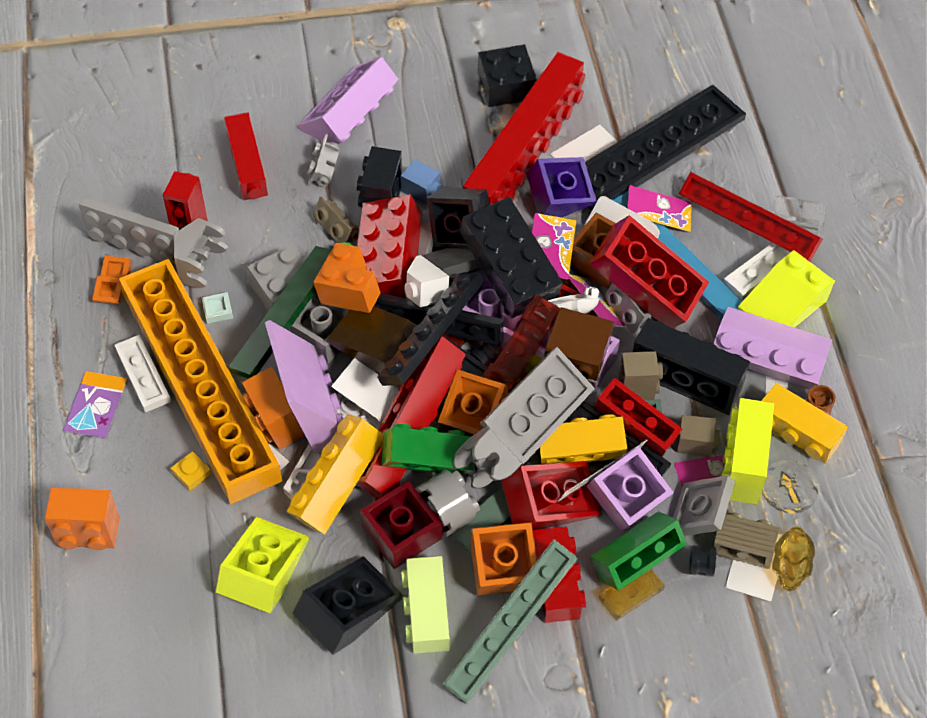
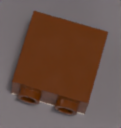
M560 307L544 357L552 349L558 347L587 380L597 383L612 339L614 321Z

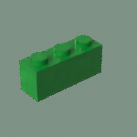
M394 424L393 427L383 432L381 466L437 473L443 470H448L451 473L458 471L460 475H465L473 471V462L465 468L454 469L453 458L457 450L471 436H465V432L458 430L440 433L434 427H422L421 430L411 429L409 424Z
M658 511L590 556L599 580L619 591L687 545L678 520Z

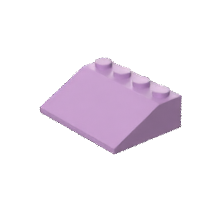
M271 320L266 321L265 325L288 404L316 454L321 452L331 441L337 431L338 424L344 419L343 414H338L337 412L338 409H341L337 394H332L331 392L334 389L331 387L334 384L330 373H325V370L329 369L324 354L318 355L314 345Z

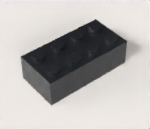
M510 197L462 217L460 234L511 319L537 308V304L540 302L559 298L563 282Z
M647 318L634 341L632 352L656 351L657 362H662L663 378L659 379L660 386L726 415H730L742 392L750 361L738 354H732L718 348L713 343L699 340L687 332L671 328L661 321Z

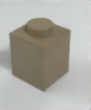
M682 415L680 427L683 430L678 437L677 453L711 457L713 446L718 447L720 430H715L716 419Z

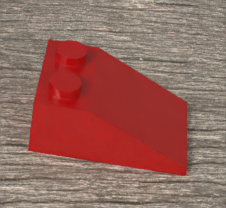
M587 461L520 466L510 476L502 479L513 525L531 523L533 531L601 516L599 503L587 487L590 482L559 501L566 491L591 476Z

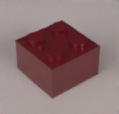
M410 481L405 482L360 510L362 528L394 569L407 562V559H412L442 540V522Z

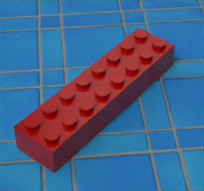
M560 52L555 54L464 183L463 188L487 189L489 205L508 197L512 201L514 200L518 187H523L526 182L527 172L539 159L541 153L547 152L552 137H556L559 134L563 121L570 118L573 106L579 104L582 100L584 91L581 88L585 80L583 61Z

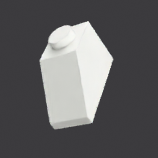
M416 256L407 271L406 297L419 307L436 304L440 299V295L449 288V276L423 256Z

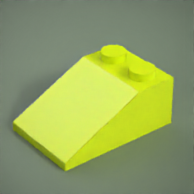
M793 250L771 269L737 309L795 328L827 302L835 280Z
M256 517L220 565L216 593L271 613L288 585L309 541V536Z

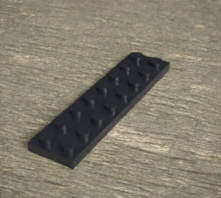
M712 84L585 162L596 201L602 196L614 200L629 191V185L634 187L640 186L744 121L746 113ZM595 204L589 206V208L593 210Z

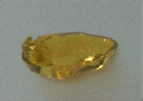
M799 526L792 527L779 538L775 545V555L772 562V570L777 575L782 588L788 592L798 590L803 582L811 576L813 570L815 547L810 536Z

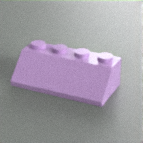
M382 57L356 65L297 127L322 141L325 134H328L326 142H338L340 144L350 137L351 134L349 132L352 128L358 127L365 121L364 116L367 113L372 112L379 106L378 101L394 90L392 86L399 79Z
M731 307L727 308L714 341L718 348L732 354H738L744 359L749 360L748 370L807 389L818 385L832 343V339Z

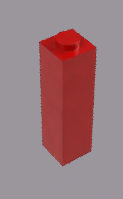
M249 112L225 116L226 132L243 201L268 196L266 178Z

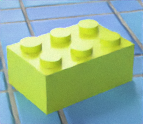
M740 398L738 407L732 408L730 423L728 422L726 439L728 441L723 455V463L725 465L724 471L722 470L721 476L729 475L735 481L730 498L732 501L758 505L767 478L774 403Z

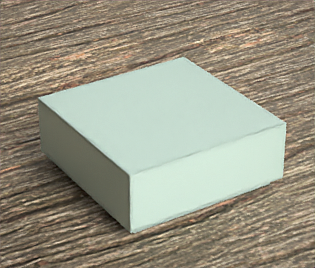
M228 292L201 297L207 324L233 319Z

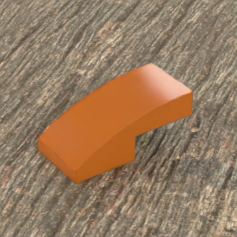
M104 256L101 275L97 276L92 298L93 302L120 304L123 292L119 278L130 274L132 260L130 258Z

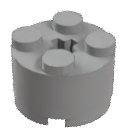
M443 470L415 488L442 522V537L444 538L474 520L476 513L480 511L479 504L475 498L468 496L463 488L465 481L458 471L451 473L448 470Z

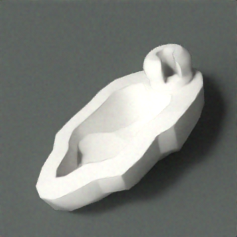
M586 287L584 295H568L543 301L537 305L540 312L553 314L556 317L560 307L588 313L598 305L600 299L598 297L599 290L595 287Z

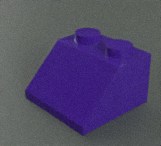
M583 157L537 159L526 174L537 214L562 218L597 202Z

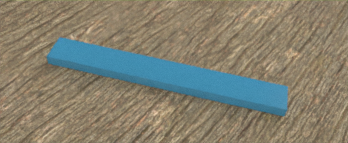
M629 191L613 201L628 208ZM653 222L660 231L658 239L709 281L700 299L721 320L728 307L737 309L742 301L663 224Z

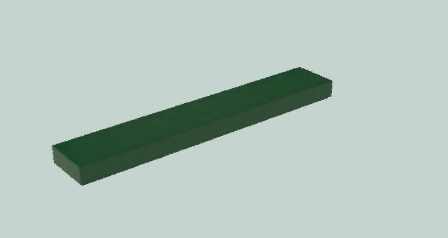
M319 246L314 247L228 366L231 373L248 379L259 373L273 353L265 322L271 320L289 331L316 293L313 282L331 250Z

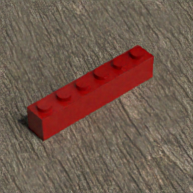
M441 336L407 381L401 385L378 431L383 434L384 431L398 423L409 424L411 429L421 430L422 427H429L430 423L437 416V409L440 403L449 393V386L456 371L461 370L462 361L466 354ZM383 442L356 484L376 499L399 487V482L405 471L408 470L381 466Z

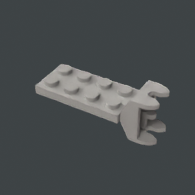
M83 197L79 203L89 237L96 241L113 244L120 249L125 248L137 252L144 257L149 256L160 261L169 259L171 264L176 265L182 284L191 287H205L207 281L196 274L203 272L204 267L202 264L208 259L209 252L222 253L228 248V245L221 240L213 238L224 237L225 231L218 225L200 218L179 230L176 226L87 197Z
M558 347L552 349L480 423L483 429L470 437L457 450L453 458L454 469L465 468L471 462L475 463L477 471L472 476L470 485L475 489L482 488L493 480L507 478L535 453L595 388Z

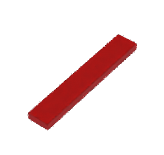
M692 172L689 173L678 193L680 196L789 252L796 251L809 262H811L823 240L821 237Z

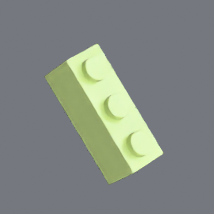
M442 556L407 559V570H401L402 588H408L409 597H403L404 615L411 616V625H405L406 642L413 643V654L449 651V628Z

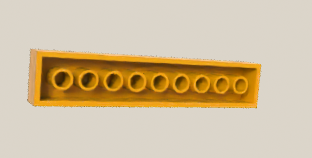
M166 259L119 278L123 296L229 504L236 503L282 482L280 465L170 260Z

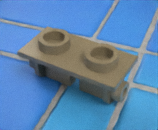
M320 196L313 217L337 243L347 242L349 239H358L359 228L349 218L345 219L346 215L334 201H326Z

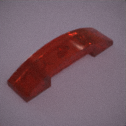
M536 294L521 316L522 321L494 364L490 363L482 377L507 385L509 391L536 354L555 321L560 307Z

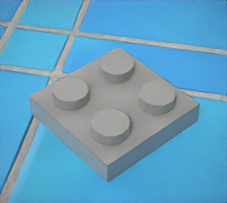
M729 475L683 484L673 518L678 520L684 536L721 530L735 481Z

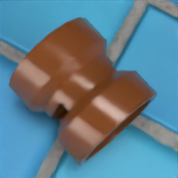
M816 385L809 390L806 401L830 415L836 396L831 388L824 385Z

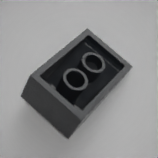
M362 556L303 590L292 614L334 655L359 638L402 600L404 595Z

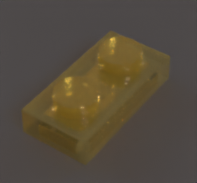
M650 569L619 591L612 587L605 589L599 594V599L617 621L663 591L665 585L653 570Z

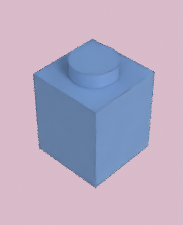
M414 160L401 175V192L406 195L411 194L414 199L427 205L426 197L442 188L440 172L417 160Z

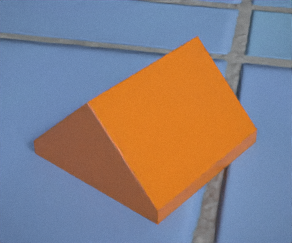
M457 370L438 422L475 435L483 429L480 423L508 395V386Z

